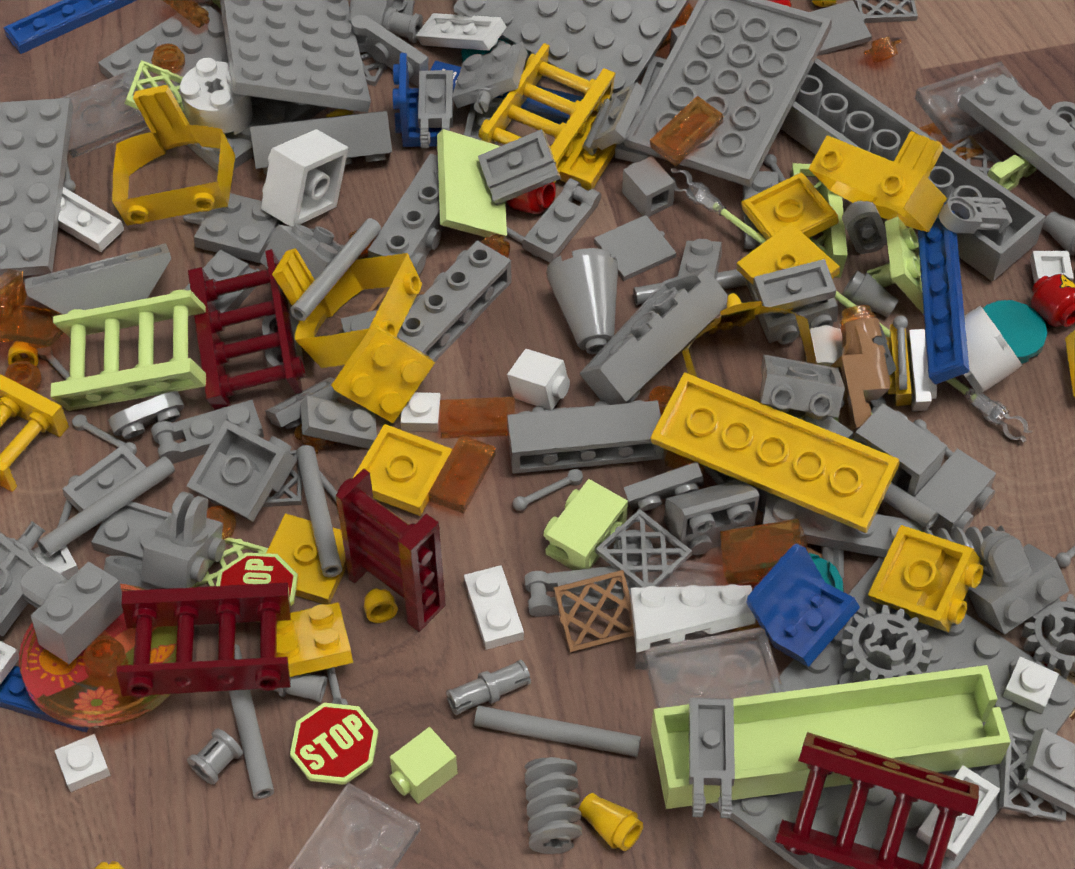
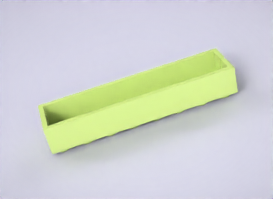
M983 665L733 698L735 780L732 786V800L804 791L810 769L807 768L806 763L798 760L807 732L934 772L958 770L962 765L967 768L1001 764L1011 740L1001 708H994L998 698L988 666ZM689 704L653 709L651 734L666 809L692 806V784H689ZM832 772L831 775H827L823 788L853 783L849 780L850 777ZM704 785L706 804L718 802L720 797L719 785Z

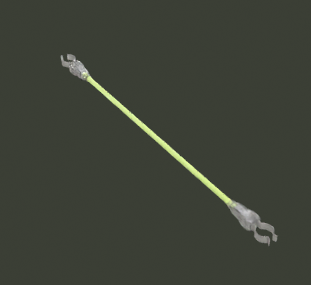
M676 168L671 169L672 173H684L687 178V184L690 185L689 188L681 190L675 184V191H686L685 195L694 204L702 205L708 211L724 216L760 244L766 241L763 236L727 211L720 199L711 194L707 186L700 182H692V176L688 171H677ZM836 291L834 298L860 318H871L869 314ZM879 323L885 336L890 337V330ZM955 378L946 380L965 394L964 397L983 414L984 419L996 426L1003 425V432L1008 438L1013 440L1020 438L1022 442L1026 441L1025 436L1015 437L1011 435L1008 431L1007 423L1003 422L1005 418L1008 420L1011 418L1018 419L1023 424L1024 432L1031 433L1032 431L1028 430L1027 421L1023 417H1010L1008 408L1001 402L990 399L982 392H976L972 388L969 389Z

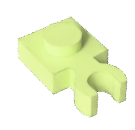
M1013 155L1004 162L999 161L994 164L987 176L1010 191L1018 186L1020 178L1030 176L1037 168L1021 155Z

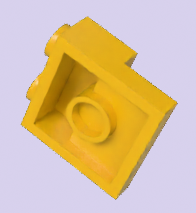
M900 525L868 596L876 603L888 605V607L896 610L904 609V613H907L911 618L917 617L919 619L918 622L949 633L953 623L960 624L964 619L967 603L963 600L969 587L976 588L980 584L984 569L980 565L981 559L973 548Z

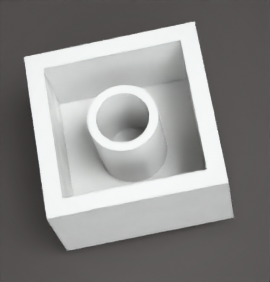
M317 129L273 147L268 157L269 165L266 182L262 190L261 209L285 224L294 227L295 224H302L337 207L349 147Z

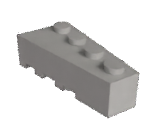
M707 268L665 280L579 374L598 398L608 405L632 402L640 394V389L719 315L720 311L727 307L728 295Z

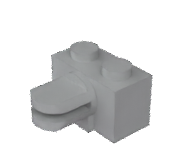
M184 491L177 496L172 506L171 516L155 530V536L143 547L141 581L166 589L189 588L197 581L201 582L209 567L214 562L220 561L225 550V540L222 539L223 523L207 518V498L201 496L194 498L193 494Z
M996 531L989 534L980 546L981 555L986 566L983 568L984 574L980 584L976 588L969 587L968 594L978 617L1003 634H1006L1067 593L1069 588L1055 558L1031 544L1023 547L1019 539L1005 531Z
M89 561L70 579H67L46 565L34 566L22 576L20 584L25 601L37 608L31 614V619L38 644L68 664L123 613L120 581Z

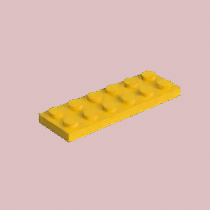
M685 372L650 437L652 444L864 533L868 532L900 465L899 459Z

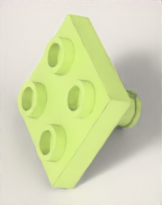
M895 217L885 221L890 263L867 270V273L882 287L896 283L924 315L918 237L913 228H907L899 217Z

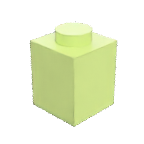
M430 726L390 756L392 774L389 777L393 785L403 796L409 793L418 804L458 774L456 755Z

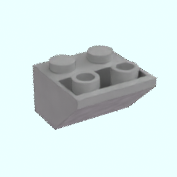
M295 224L294 227L278 225L266 250L272 249L280 262L286 251L296 248L312 276L316 279L344 245L334 241V234L320 226L311 229L300 224ZM264 252L260 262L268 268Z
M734 480L666 498L664 521L669 533L690 548L692 555L704 554L711 548L725 544L730 545L734 542L742 543L753 536L760 495L757 489L740 480Z

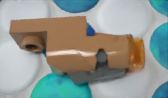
M868 305L853 306L841 312L842 320L839 324L842 333V355L830 366L839 369L845 387L842 399L844 406L840 408L838 419L839 423L853 431L852 438H854L855 432L872 415L871 408L865 401L877 400L890 389L889 375L896 370L883 329L879 324L876 314L872 313L871 307Z

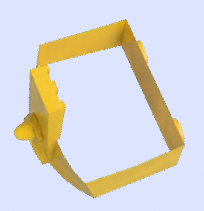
M168 84L135 91L133 99L151 132L128 138L116 144L112 202L127 226L144 224L150 221L228 207L235 153L222 129L190 125ZM198 143L202 147L220 149L217 182L128 199L129 176L151 160L166 154V150Z
M910 131L894 161L827 135L809 167V170L833 193L852 203L857 201L872 202L875 204L880 217L887 220L899 217L905 226L921 231H930L947 199L928 178L944 148L941 142L918 135L913 131Z
M296 248L284 253L272 274L292 306L315 280ZM403 253L355 260L306 320L299 321L295 332V340L321 368L345 365L373 323L397 337L422 286V282L409 254ZM390 287L368 329L315 337L326 318L332 317L341 306L360 291Z
M735 293L728 295L727 308L720 311V316L714 318L694 339L696 340L707 331H709L710 335L718 330L726 331L734 326H745L755 319V315L771 312L795 314L807 363L817 364L807 318L781 308L762 306L761 301L742 303ZM690 343L682 351L688 374L697 377L688 350L692 344Z

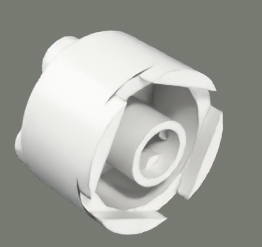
M203 58L196 63V67L189 70L183 77L180 84V93L185 117L190 125L222 129L224 134L234 131V135L245 130L250 124L253 117L251 96L233 94L229 63L215 61L212 58Z
M981 306L964 315L970 372L963 375L978 395L1023 366Z

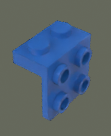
M400 53V63L393 64L394 85H399V88L393 89V109H400V113H395V133H402L403 147H421L418 123L419 88L409 87L407 53ZM429 128L431 138L429 146H437V134L442 128Z
M794 544L780 558L778 563L761 582L754 587L746 601L774 648L807 667L813 663L860 608L854 597L825 583L808 551L799 544Z

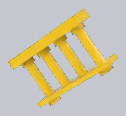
M543 43L536 55L532 53L529 56L525 70L521 75L518 89L512 90L507 94L490 120H484L478 137L488 143L495 144L499 142L503 145L522 138L505 130L512 119L536 130L542 129L544 133L555 137V141L550 146L560 174V171L589 127H592L603 101L607 98L611 99L616 73L603 68L596 79L592 78L590 81L548 64L550 45ZM544 76L585 94L582 101L577 100L573 102L539 88L536 84ZM528 97L570 115V119L567 123L557 124L520 107Z
M0 374V428L10 416L16 417L17 415L28 421L0 454V486L13 492L17 485L9 468L40 432L48 431L60 438L69 428L61 405Z

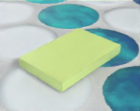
M442 129L437 134L440 225L497 241H502L507 236L506 204L503 202L496 205L493 202L490 188L487 185L478 159L479 155L500 146Z

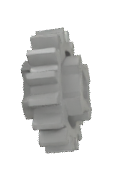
M1069 594L1064 602H1061L1060 598L1031 616L1025 621L1021 636L1027 638L1023 647L1024 650L1035 651L1033 660L1035 662L1044 661L1047 664L1046 667L1050 670L1059 669L1061 676L1067 679L1070 671L1075 672V599L1073 594ZM1042 626L1044 627L1043 634L1047 637L1046 639L1042 635Z
M883 605L881 614H876L871 607L866 609L864 618L855 614L852 618L851 626L846 625L842 636L844 640H842L840 653L846 655L843 662L844 668L855 667L852 679L858 681L864 677L869 681L922 674V672L926 673L930 663L928 658L932 651V645L925 643L929 634L927 630H916L919 619L914 617L909 621L905 620V610L901 608L897 611L896 615L890 614L888 605ZM867 633L868 638L864 640L863 645L859 646V640ZM912 652V660L905 665V658H907L908 653Z

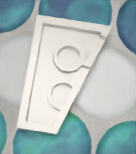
M751 585L648 586L631 588L630 602L636 653L649 650L650 643L668 639L670 644L685 641V634L701 630L708 634H714L755 624L756 618L746 603L748 595L752 592Z

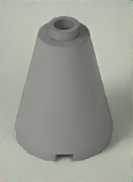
M578 249L572 251L573 258L562 261L561 256L555 258L548 265L546 273L578 347L586 350L589 354H597L614 336L618 262L617 258H611L610 251L605 249Z

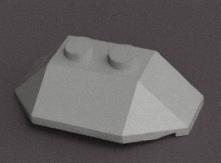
M164 243L155 247L24 279L27 296L61 314H68L69 311L74 309L89 310L146 299L169 264L171 255L167 244Z

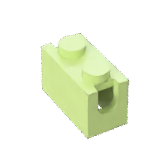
M588 479L580 490L575 489L570 494L562 514L559 517L554 516L548 522L543 536L546 537V540L550 541V544L546 548L545 554L572 570L592 568L600 557L595 553L596 548L615 532L618 526L627 521L628 500Z

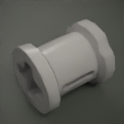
M393 7L388 8L383 21L384 28L395 35L408 38L409 42L412 43L417 42L416 34L423 26V16L421 14L415 13L414 16L399 13Z
M219 728L212 732L213 738L197 755L192 754L187 758L189 766L204 781L211 785L219 780L218 774L233 758L239 759L243 755V750L229 734Z

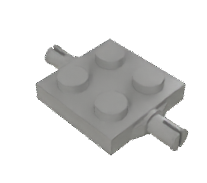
M498 40V43L493 46L490 53L484 55L474 54L463 61L452 96L457 108L475 103V111L483 114V111L485 113L488 111L489 103L493 98L518 89L528 55L523 42L511 46L504 41Z
M231 193L228 207L183 215L184 222L201 225L194 236L195 247L213 252L222 250L234 257L261 263L260 259L277 226L283 224L282 221L261 209L262 201Z
M33 521L30 522V525L18 540L6 537L0 532L1 636L5 635L28 604L25 601L20 584L22 576L32 567L44 565L37 560L31 549L45 530Z

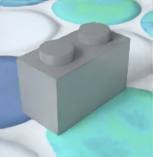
M958 448L915 496L916 499L939 513L936 522L929 528L933 535L939 528L946 529L949 534L955 527H959L965 532L974 519L972 513L977 507L982 510L985 509L995 494V490L991 487L996 473Z

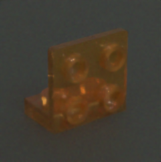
M8 269L0 276V342L20 341L28 343L29 346L34 348L51 346L64 334L53 323V316L62 314L51 309L23 305L27 297L25 285L23 284V271Z

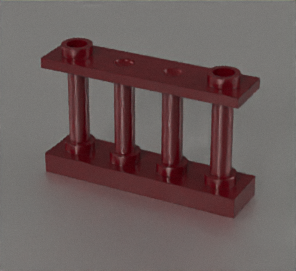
M272 249L265 251L268 269L216 281L214 278L209 279L202 267L188 270L190 290L206 306V313L195 314L194 318L202 370L206 373V399L214 410L231 406L230 396H234L235 391L283 379L288 381L295 394L303 393L301 379L306 378L305 367L301 356L297 357L287 297L272 275L279 264V260ZM268 283L271 284L273 300L223 313L216 310L215 301L220 300L221 295ZM276 315L278 332L227 345L221 342L220 332L225 331L227 326ZM281 346L284 364L233 377L226 374L225 364L229 363V359Z
M363 468L354 478L344 481L335 495L349 580L355 584L368 571L405 599L407 623L420 633L446 606L439 522L426 513L416 524H407L373 499L370 472Z
M288 583L122 591L121 605L126 627L136 628L133 665H119L116 668L122 697L144 698L150 695L254 689L272 691L277 688L291 687L288 657H277V621L291 620ZM260 622V658L235 659L236 623ZM219 624L218 660L193 662L194 625ZM177 626L176 662L150 664L152 628Z
M807 732L798 761L806 763L810 771L795 823L782 819L775 842L783 844L786 850L797 855H808L810 853L857 869H941L957 816H962L963 813L974 816L979 800V785ZM832 772L850 777L849 780L853 783L837 837L811 829L826 777L831 775ZM875 786L892 790L896 796L880 851L854 843L869 790L875 788ZM919 799L936 804V807L940 810L923 864L897 856L913 802H918Z

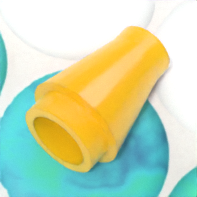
M595 793L588 794L579 806L581 816L593 826L612 849L620 848L622 851L630 849L642 833L643 822L638 819L636 812L600 798Z

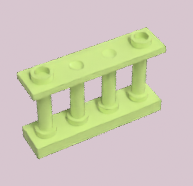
M174 290L167 295L89 310L74 309L69 311L68 314L53 316V323L71 338L70 377L66 378V381L51 383L50 397L66 410L71 411L155 396L172 391L205 387L206 373L191 358H188V316L206 313V306L191 290ZM173 319V358L169 362L153 364L154 322ZM139 325L138 365L132 369L119 371L120 329ZM105 332L104 371L100 372L99 375L85 377L86 335Z

